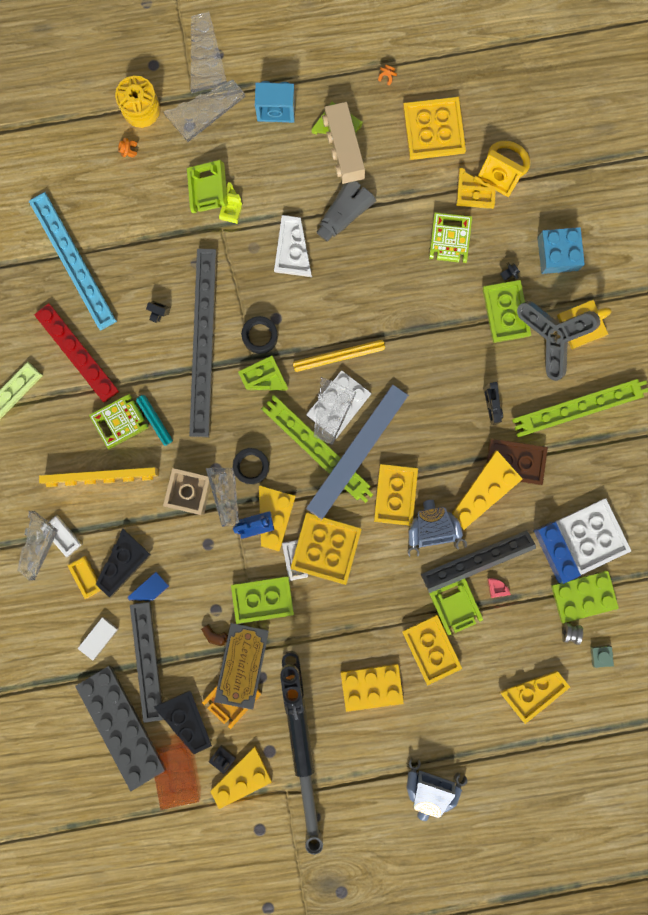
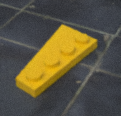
M495 450L489 462L483 467L482 472L474 480L470 489L462 497L452 514L460 521L461 527L465 530L517 485L522 478L503 456Z

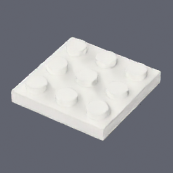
M602 499L555 521L581 575L631 552L606 499Z

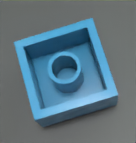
M269 81L256 83L255 109L257 121L294 123V84L289 82L271 83Z
M581 227L543 230L538 236L541 274L579 271L585 265Z

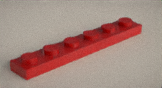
M49 303L34 314L104 403L120 392Z

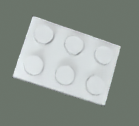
M341 370L306 416L337 439L372 393Z

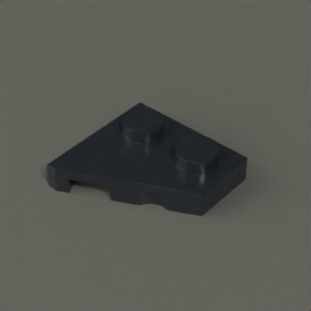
M492 382L484 387L483 391L491 425H496L502 422L503 410L500 407L498 383Z

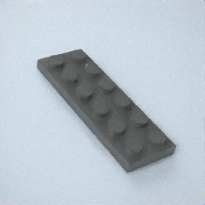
M111 666L104 668L75 686L130 792L167 770Z

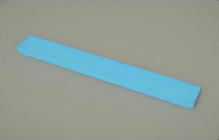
M44 192L29 200L99 330L101 331L116 323L117 321L48 195Z

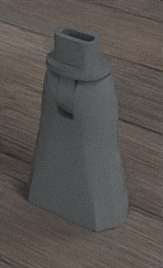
M357 181L344 183L334 202L324 215L320 223L321 227L316 233L328 242L332 236L335 237L342 232L352 221L376 202L375 197L366 188L362 187L361 189V185Z

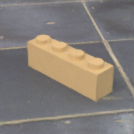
M347 102L326 106L325 115H322L324 127H328L329 132H326L327 140L333 146L331 155L332 159L337 161L335 166L337 177H341L342 184L365 179V168Z

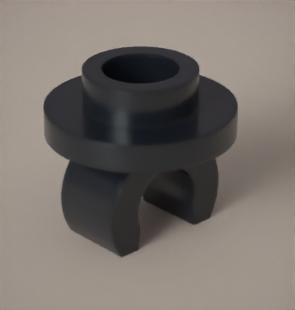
M509 262L506 263L509 268L500 273L502 278L506 281L514 275L518 279L517 274L520 271L514 263L512 265Z

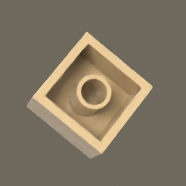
M172 468L163 506L204 515L213 478Z

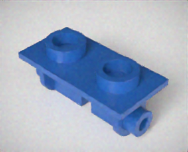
M271 511L237 520L238 523L233 526L234 533L239 534L241 539L274 530Z

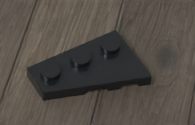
M122 528L120 537L116 545H114L112 553L95 585L111 598L151 554Z
M190 690L153 706L192 754L212 746Z

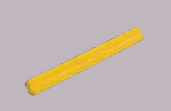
M377 340L293 362V367L298 372L382 351L385 349V344L383 340Z

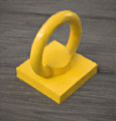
M496 142L489 148L487 159L478 178L482 179L484 183L494 186L499 193L509 197L519 178L528 172L530 157L527 151L515 142ZM502 148L515 151L522 158L523 165L515 163L496 151Z
M591 300L557 315L560 323L588 311L595 312L600 317L599 328L589 334L568 341L571 349L608 335L602 319L611 314L612 311L609 307L598 310L594 300Z

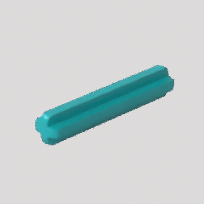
M145 395L139 396L136 401L164 446L171 444L173 439Z

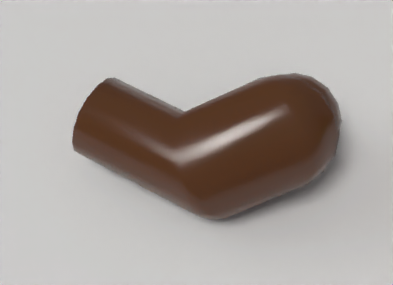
M209 624L201 628L210 644L223 646L227 642L228 635L226 633H214Z

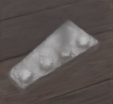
M206 12L191 16V93L227 85L210 13Z
M231 80L211 89V92L207 94H200L194 100L187 103L183 102L178 107L163 112L185 140L189 142L245 97V93L234 80Z

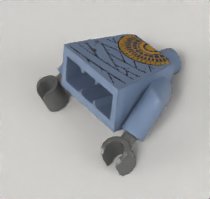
M434 500L423 502L424 510L418 512V517L413 519L408 531L409 545H411L408 548V556L410 557V551L413 549L417 551V557L419 556V549L416 545L420 548L454 542V547L459 550L458 543L462 541L463 546L466 548L467 542L462 539L463 532L460 521L452 513L447 512L445 507L436 508Z
M410 758L408 763L411 771L408 772L406 788L409 799L413 802L414 810L418 811L417 817L422 821H427L430 815L439 818L444 812H448L456 807L462 792L461 786L467 784V777L464 776L462 782H459L460 773H456L454 775V782L420 770L416 773L421 762L418 759V765L413 767L411 766L412 758Z

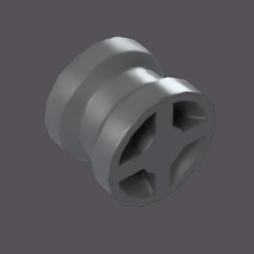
M565 623L562 631V641L565 643L571 641L576 645H580L583 638V627L581 625L572 626L570 623Z

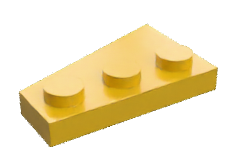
M259 486L260 514L271 511L274 525L273 531L261 534L262 547L280 552L296 496Z
M554 671L502 690L499 693L522 722L526 724L567 691L570 686L558 671Z
M256 745L211 789L210 792L218 809L272 783V779Z

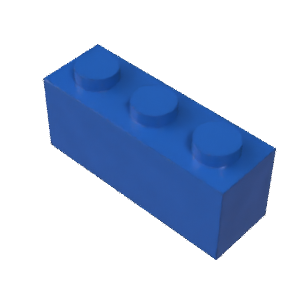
M549 522L533 530L558 583L564 584L581 576L556 522Z

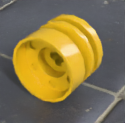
M134 75L126 77L119 83L116 88L115 98L125 120L132 126L139 128L148 127L156 122L161 108L154 87L149 80L142 76Z

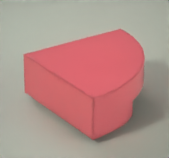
M487 578L491 598L511 595L508 587L498 579Z

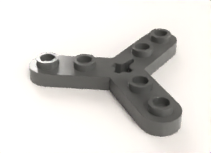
M531 301L520 304L517 309L519 318L546 339V374L554 381H558L566 375L568 341L595 331L599 328L601 322L598 314L588 311L559 323ZM557 331V334L561 337L557 338V335H554V333Z

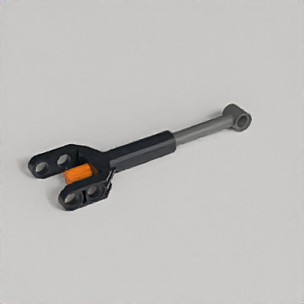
M287 651L282 657L280 679L284 707L287 714L295 776L300 779L307 830L305 848L308 853L316 855L323 849V835L318 830L311 775L315 771L300 659L296 652ZM287 656H294L296 663L294 665H287L285 659ZM313 839H316V840H318L319 842H317V843L314 844V843H311L310 841L313 840Z

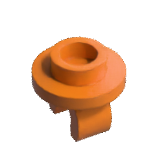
M386 64L385 67H380V70L384 72L379 75L378 81L381 82L384 76H388L389 81L387 85H391L393 82L392 75L397 77L396 68Z
M123 138L119 142L118 152H121L122 157L127 155L135 157L137 152L132 151L130 147L135 148L137 142H129L128 138Z

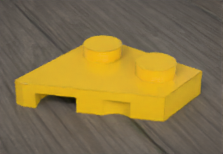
M460 168L456 206L493 209L495 206L496 188L489 183H484L477 176H471L465 172V169Z

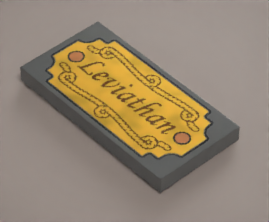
M233 623L230 624L214 702L253 710L269 631Z

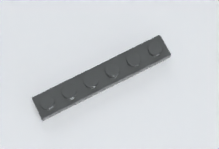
M526 530L421 574V577L428 592L431 593L536 549V544Z
M151 602L131 604L130 612L143 723L160 721L163 718L153 707L162 703Z

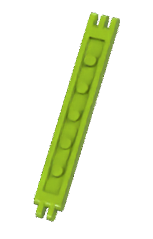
M636 379L512 419L513 423L521 421L520 425L515 426V430L521 428L524 430V432H519L517 436H525L643 398V393L648 392V388L642 389L641 386L648 384L647 380L639 382Z
M273 395L272 400L276 404L273 405L268 401L266 404L271 408L270 411L264 406L261 410L326 472L331 474L341 458ZM356 472L344 487L357 501L359 499L365 503L368 501L363 496L364 493L369 497L373 496L368 490L370 485Z

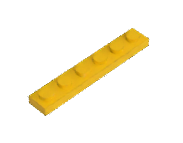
M153 467L39 475V483L46 484V487H58V483H65V486H76L77 482L84 481V485L96 484L97 480H103L104 483H115V479H123V482H133L134 478L142 477V481L154 480V476H159V470Z

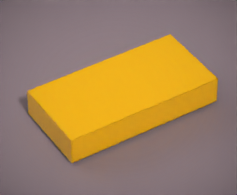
M86 556L67 565L84 599L102 591L95 585L98 578Z

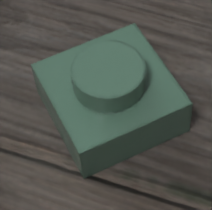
M612 646L590 647L592 667L614 666Z

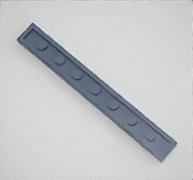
M392 385L306 508L308 511L321 520L324 518L409 395Z

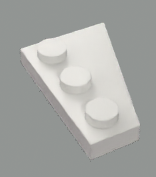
M282 215L274 268L276 273L312 277L301 218Z

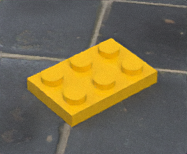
M380 464L374 522L411 526L414 515L418 468Z
M437 615L402 631L427 686L462 669Z
M398 664L340 671L346 712L404 704Z

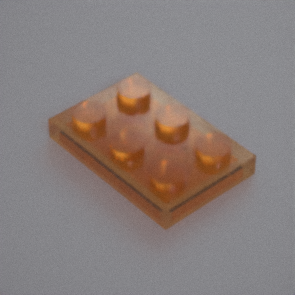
M184 743L155 748L167 769L155 777L160 810L198 803L200 796L191 751Z

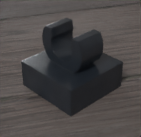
M156 301L148 302L146 310L152 312L149 320L155 323L157 321L160 322L162 316L169 315L171 307Z
M221 745L210 758L209 763L224 774L234 762L236 756Z

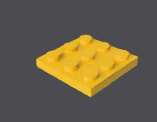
M459 97L403 103L410 160L465 154L466 147Z
M306 513L290 569L346 585L362 529L326 518L321 520L315 515Z

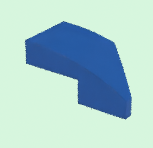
M155 572L127 599L130 601L142 600L150 602V600L156 599L169 586Z

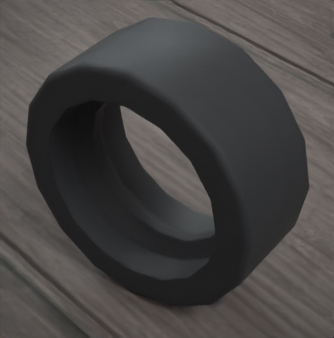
M252 317L246 321L242 328L243 343L253 353H267L277 344V328L273 321L267 317ZM258 324L267 326L271 332L269 342L263 346H256L249 340L250 329Z
M246 448L235 456L233 471L241 482L254 485L262 482L267 477L270 464L262 451L256 448ZM249 455L257 456L262 462L261 473L253 478L244 476L240 470L242 459Z

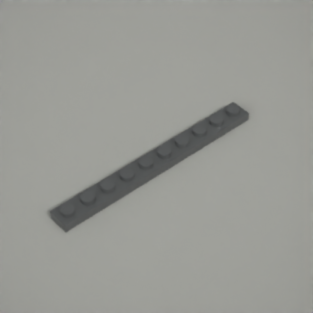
M197 249L190 437L209 438L216 249Z

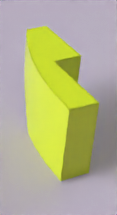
M228 182L226 187L228 205L222 206L219 219L238 224L242 210L241 197L235 192L233 185Z

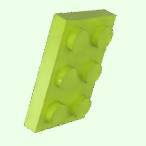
M521 280L483 286L482 290L492 342L497 343L530 337V326L523 322L517 314L518 306L525 302Z
M609 571L576 578L564 584L557 583L551 585L561 623L619 609Z
M288 576L231 585L236 624L294 615Z

